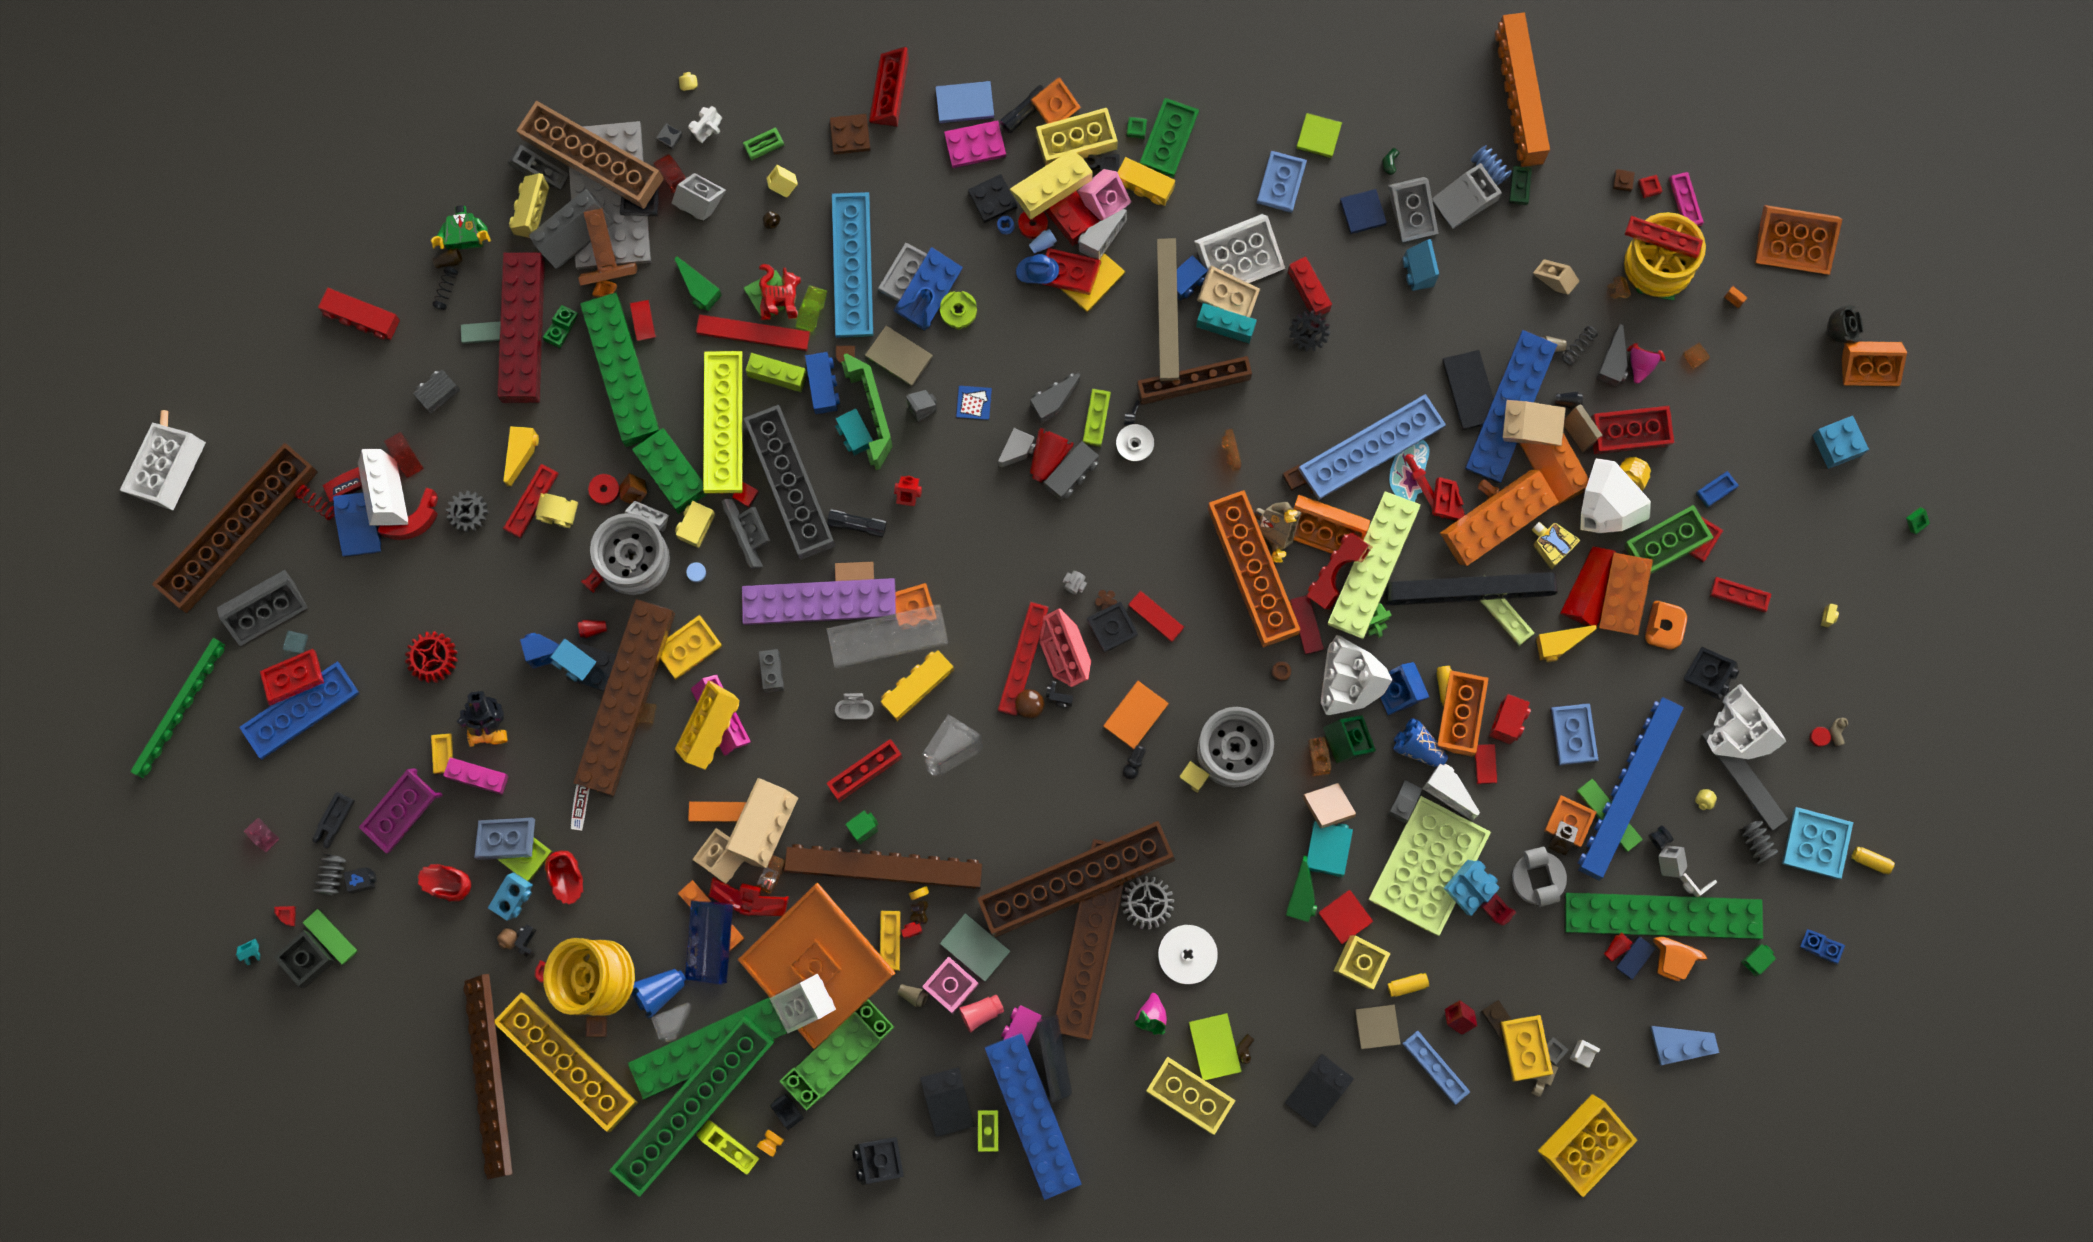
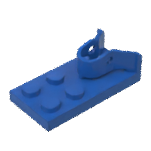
M931 247L893 311L925 331L931 325L930 322L939 309L942 299L948 294L963 267Z

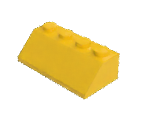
M711 681L707 682L675 747V750L685 762L705 770L712 762L713 754L716 748L720 746L722 735L729 728L730 719L733 713L737 711L740 701L734 694Z

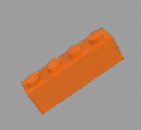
M1564 433L1562 446L1519 443L1533 469L1540 470L1559 501L1554 507L1585 492L1589 478Z
M1298 495L1294 510L1302 513L1293 540L1332 554L1335 550H1339L1342 545L1341 540L1346 534L1349 535L1350 532L1364 540L1371 520Z
M1450 670L1437 743L1438 747L1452 753L1471 757L1476 754L1489 678Z

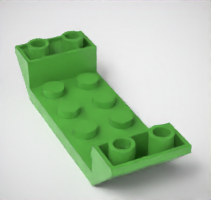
M844 354L845 361H842L845 377L850 378L851 383L862 380L870 409L874 408L871 412L875 426H879L876 428L879 440L868 442L870 449L866 450L870 465H874L875 469L879 470L893 446L872 370L868 364L849 354Z
M868 999L796 1068L794 1067L780 1080V1083L807 1111L876 1048L892 1031L894 1026Z

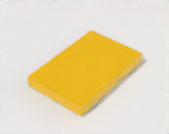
M1105 253L1100 259L1101 266L1090 295L1061 289L1087 313L1125 274V271Z
M699 615L667 638L661 661L676 680L721 648L722 644Z
M1541 1015L1500 1022L1513 1082L1553 1075Z

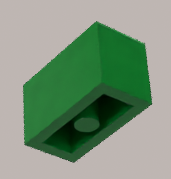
M864 810L845 825L860 845L878 832L876 826L879 824L871 812L867 814Z

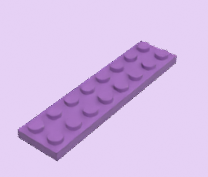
M895 579L742 586L743 625L896 617Z

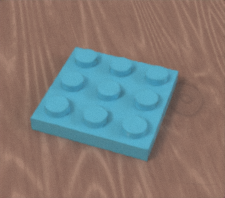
M1795 807L1782 864L1831 878L1842 879L1853 822Z

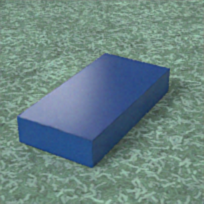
M1726 471L1698 490L1696 494L1708 508L1735 490L1739 485L1730 473Z

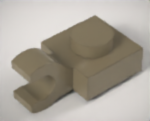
M1551 1064L1553 1075L1532 1078L1536 1080V1083L1531 1093L1538 1097L1539 1095L1541 1096L1544 1086H1551L1558 1067Z

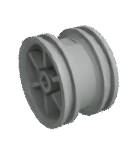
M624 513L608 518L598 527L591 540L590 554L593 565L607 585L617 592L626 595L644 594L657 587L668 572L670 554L667 544L657 527L643 516ZM634 534L639 535L637 540L632 538ZM620 539V542L614 545V541ZM648 546L653 548V551L650 553L645 550ZM630 554H634V556H633L634 559H632V560L629 559V558H630ZM611 557L616 559L613 564L609 563ZM646 564L648 569L642 571L641 565ZM625 569L629 570V575L627 577H624L622 575V572Z
M1229 707L1220 710L1205 723L1198 740L1197 756L1201 769L1210 774L1209 778L1212 781L1225 787L1235 788L1251 784L1263 774L1270 762L1274 750L1273 733L1265 719L1255 711L1243 707ZM1238 726H1242L1244 731L1238 732L1236 729ZM1224 731L1225 736L1219 737L1218 732ZM1256 740L1257 746L1253 747L1250 741ZM1235 746H1238V747H1239L1238 750H1237L1238 752H1236V751L1231 752V751H1230L1232 747H1235ZM1214 749H1219L1220 754L1218 756L1213 755L1212 751ZM1247 758L1252 759L1251 765L1245 763ZM1227 763H1232L1234 768L1228 770L1226 768Z

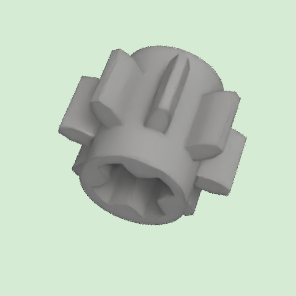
M1073 571L1072 574L1067 572L1063 579V583H1065L1064 588L1072 594H1077L1078 591L1082 593L1087 584L1084 582L1086 577L1077 571Z

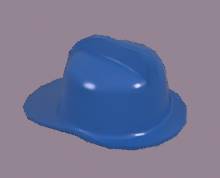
M1043 254L1023 259L1016 268L1018 279L1025 283L1047 284L1055 280L1059 274L1057 262Z

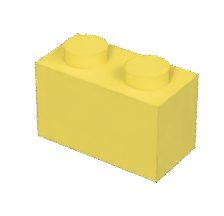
M692 501L691 505L686 507L684 511L685 517L682 522L678 523L675 532L679 540L699 548L715 517V513L712 509Z

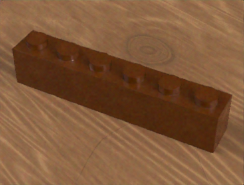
M1248 356L1179 371V380L1160 381V376L1138 380L1137 391L1140 403L1143 405L1250 381L1252 371Z

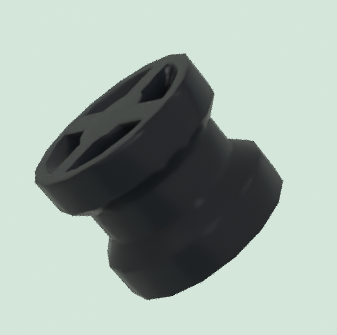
M1662 825L1657 828L1655 833L1652 832L1648 835L1653 845L1659 850L1665 848V844L1674 841L1670 832Z

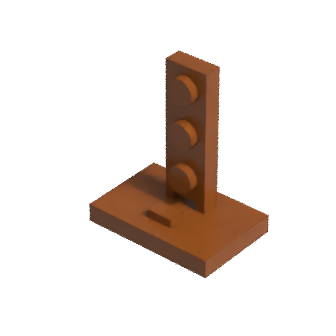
M603 208L584 212L598 270L581 273L579 276L580 286L636 274V262L617 266Z

